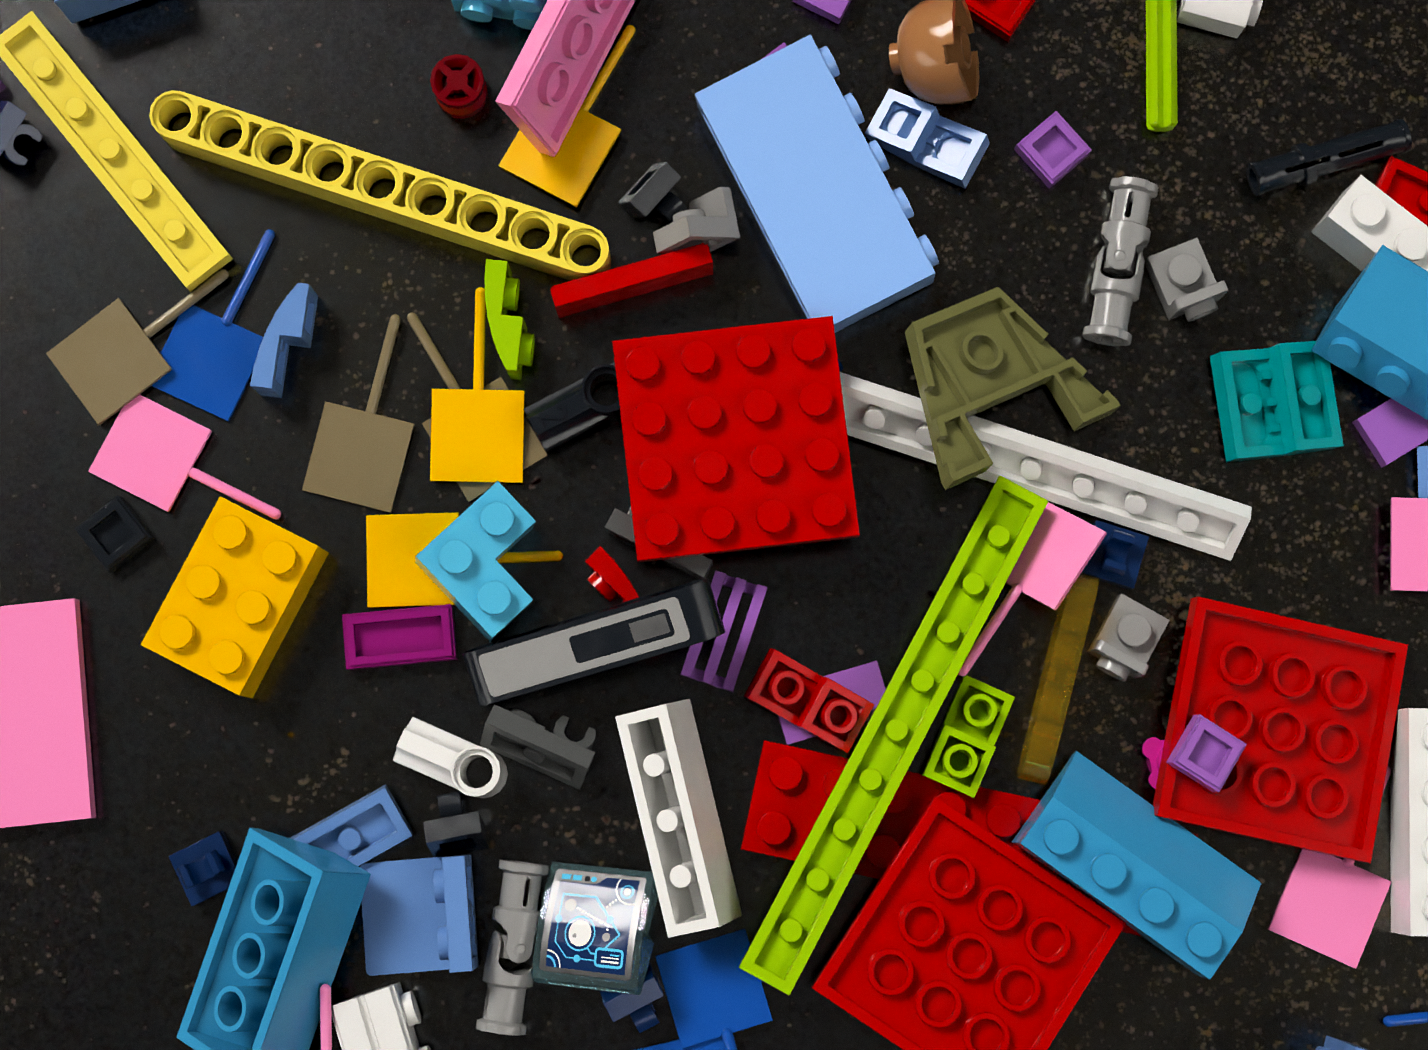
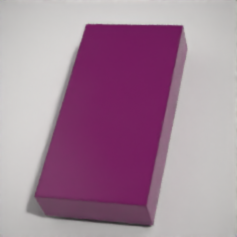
M452 604L342 614L347 670L458 660L454 607Z

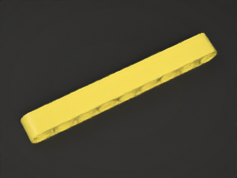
M172 90L164 92L154 100L150 107L149 117L151 125L168 146L178 152L569 281L610 270L611 255L607 238L600 230L593 226L182 91ZM180 113H191L190 122L185 128L178 131L169 130V124L173 117ZM232 129L242 130L241 138L237 144L229 148L219 147L220 138L225 132ZM284 145L293 147L292 155L285 163L279 165L269 163L270 155L277 147ZM339 162L344 164L343 172L336 180L327 182L319 179L322 168L328 163ZM384 178L395 181V188L387 197L379 199L369 196L370 188L376 181ZM439 195L447 199L444 209L438 214L425 215L420 212L422 202L429 196ZM492 212L498 216L497 223L489 231L476 232L470 228L471 221L479 213ZM531 229H543L549 234L548 241L541 248L528 249L521 244L523 235ZM591 245L596 247L601 252L599 259L590 266H579L574 263L572 255L580 246Z

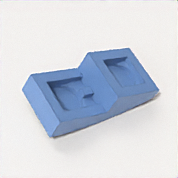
M890 88L864 133L867 139L870 141L876 140L880 147L897 157L965 189L990 144L987 134L939 115L936 106Z
M296 284L275 312L264 334L250 386L261 396L282 398L289 345L311 348L318 295L309 284Z

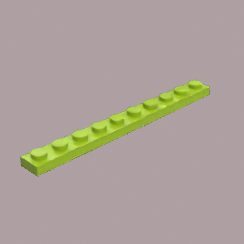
M1000 475L997 478L738 968L787 995L791 994L1042 515L1048 500Z

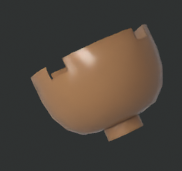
M925 0L908 11L898 28L897 43L889 45V61L893 74L895 76L902 75L907 88L921 100L937 105L960 104L972 101L978 95V51H971L968 34L975 32L965 0Z

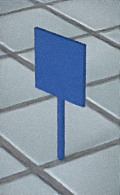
M268 229L265 231L222 318L195 305H192L179 315L161 351L162 356L173 370L154 383L152 387L225 421H230L252 376L254 363L263 339L262 336L232 322L275 237L273 230Z
M746 929L655 956L682 1048L722 1036L726 1050H738L733 1035L734 1032L773 1021L761 980L738 968L750 946Z

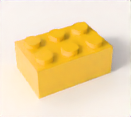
M220 496L147 631L141 646L239 696L253 698L329 552Z

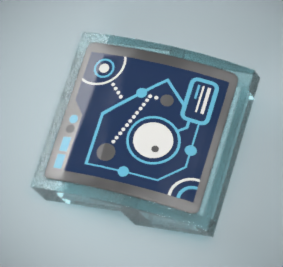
M552 862L537 927L532 975L534 981L543 984L641 995L654 942L648 934L658 899L653 873Z

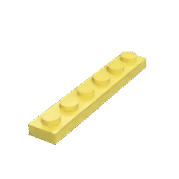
M30 11L0 35L1 59L190 292L233 259L33 11Z

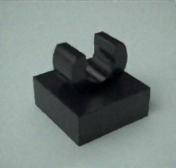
M667 162L653 164L618 202L633 218L646 217L652 211L664 224L672 223V216L687 209L685 204L669 191L681 176Z
M460 791L437 795L441 818L423 822L425 841L433 856H454L489 849L487 827L478 811L467 813L465 801L461 800Z

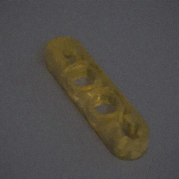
M1081 573L1058 607L1017 770V778L1045 785L1050 777L1098 591L1099 578Z

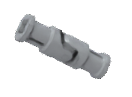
M1122 176L1112 178L1110 181L1109 189L1114 193L1109 221L1103 223L1101 237L1106 246H1102L1097 255L1090 290L1091 294L1095 296L1091 322L1089 326L1083 328L1082 337L1086 340L1108 346H1128L1131 344L1132 335L1127 332L1132 303L1138 301L1145 263L1143 249L1148 245L1151 234L1150 229L1146 227L1151 199L1156 198L1159 189L1157 184L1146 179ZM1132 203L1130 217H1127L1129 204ZM1102 270L1110 274L1113 278L1104 276L1102 274Z
M499 859L498 868L503 871L499 905L494 906L492 909L491 921L495 931H493L489 940L482 979L487 983L483 1018L477 1019L476 1029L495 1034L520 1036L526 1035L527 1026L522 1023L526 989L533 986L537 950L535 935L538 934L541 927L543 914L538 911L542 876L548 875L549 866ZM499 957L510 959L512 962L520 964L515 968L503 969L499 964Z

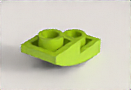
M486 259L484 278L485 302L491 335L510 379L521 380L523 365L532 366L535 334L527 333V326L523 317L507 315L508 310H517L520 280L512 278L508 261Z
M963 676L943 720L922 776L971 798H975L996 749L994 745L1015 697L970 676Z

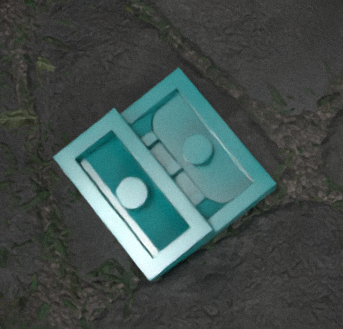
M1316 341L1279 343L1270 348L1223 351L1210 356L1226 462L1302 454L1344 446L1331 365L1328 360L1311 351Z

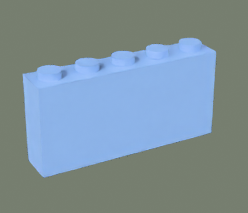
M810 34L695 93V99L708 129L806 318L833 316L834 331L836 333L932 284L935 278L933 266L939 264V260L927 236L924 234L917 238L908 221L909 218L914 216V212L901 187L892 191L883 173L889 169V164L880 145L876 140L867 143L858 125L865 122L856 99L852 93L843 96L834 78L840 75V71L833 55L827 46L818 49Z

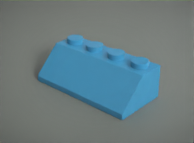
M1382 245L1333 309L1311 351L1427 420L1428 271Z
M1077 751L1073 753L1012 841L1017 847L1092 901L1124 921L1127 926L1192 973L1209 980L1243 933L1261 886V882L1174 820L1155 816L1152 804Z
M249 828L176 1038L194 1050H309L320 1020V987L323 984L332 986L371 874L334 852L259 828Z

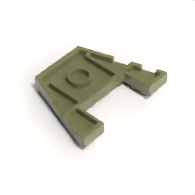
M999 287L914 321L905 331L940 480L945 490L986 472L993 465L987 451L967 420L970 416L1043 384L1048 387L1074 431L1111 415L1121 406L1108 390L1102 394L1084 377L1087 370L1073 357L1066 360L1045 340L1048 333Z

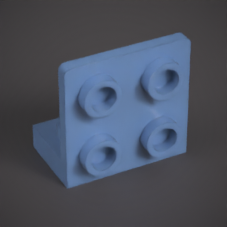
M471 854L363 863L360 868L371 874L362 898L366 973L369 976L449 969V973L473 971L479 967Z

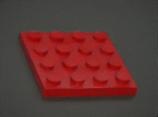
M833 316L612 341L638 563L859 537Z
M1199 596L1191 598L1153 800L1155 816L1358 862L1371 863L1408 644ZM1196 714H1201L1247 744L1219 793L1211 792L1166 763L1192 716Z
M933 797L811 988L903 1050H1047L1126 923L939 798Z

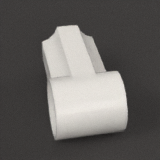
M412 717L407 727L403 730L393 758L394 762L453 787L465 795L482 799L499 793L506 784L508 776L506 763L496 752L476 745L415 717ZM485 757L492 765V778L485 786L474 788L467 780V767L476 758Z

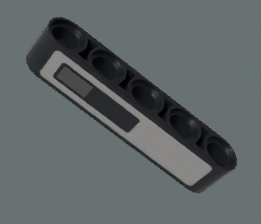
M702 578L499 639L462 653L479 706H484L701 643L720 636L726 631L709 579Z

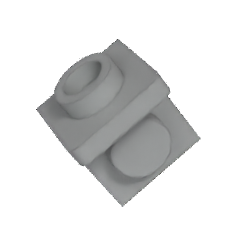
M718 187L692 200L689 203V210L674 214L672 216V223L653 232L657 253H670L702 243L708 244L709 250L712 252L740 238L731 189L729 187Z
M1198 238L1148 256L1145 259L1144 264L1168 320L1185 314L1187 321L1190 322L1218 310L1216 302L1229 291L1224 280L1216 282Z
M1121 593L1117 595L1087 653L1099 659L1096 664L1098 669L1120 681L1125 682L1128 676L1134 679L1143 677L1149 668L1147 662L1170 620Z

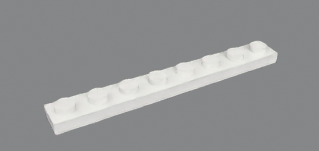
M840 372L847 435L937 464L921 398ZM976 416L967 418L993 462V465L986 472L975 476L977 478L995 483L1000 475L1050 502L1229 561L1232 560L1251 520V506Z

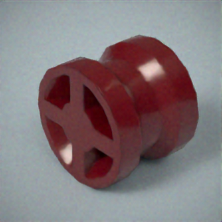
M460 54L446 56L437 62L432 70L430 83L437 104L442 111L453 118L460 119L473 117L480 112L487 102L488 89L482 69L477 62L466 55ZM454 92H455V93L463 92L466 96H464V95H454V96L452 97V94H453Z

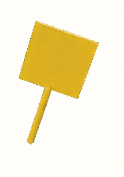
M627 25L594 80L555 157L538 152L519 130L498 165L499 168L577 208L622 131L617 126L589 113V110L635 33L633 25Z
M482 287L477 288L475 291L473 389H432L430 481L523 483V409L525 391L484 390L486 302L485 289Z
M459 512L366 515L368 608L455 605L415 563V556L458 518ZM561 551L507 552L498 562L561 561L563 553Z

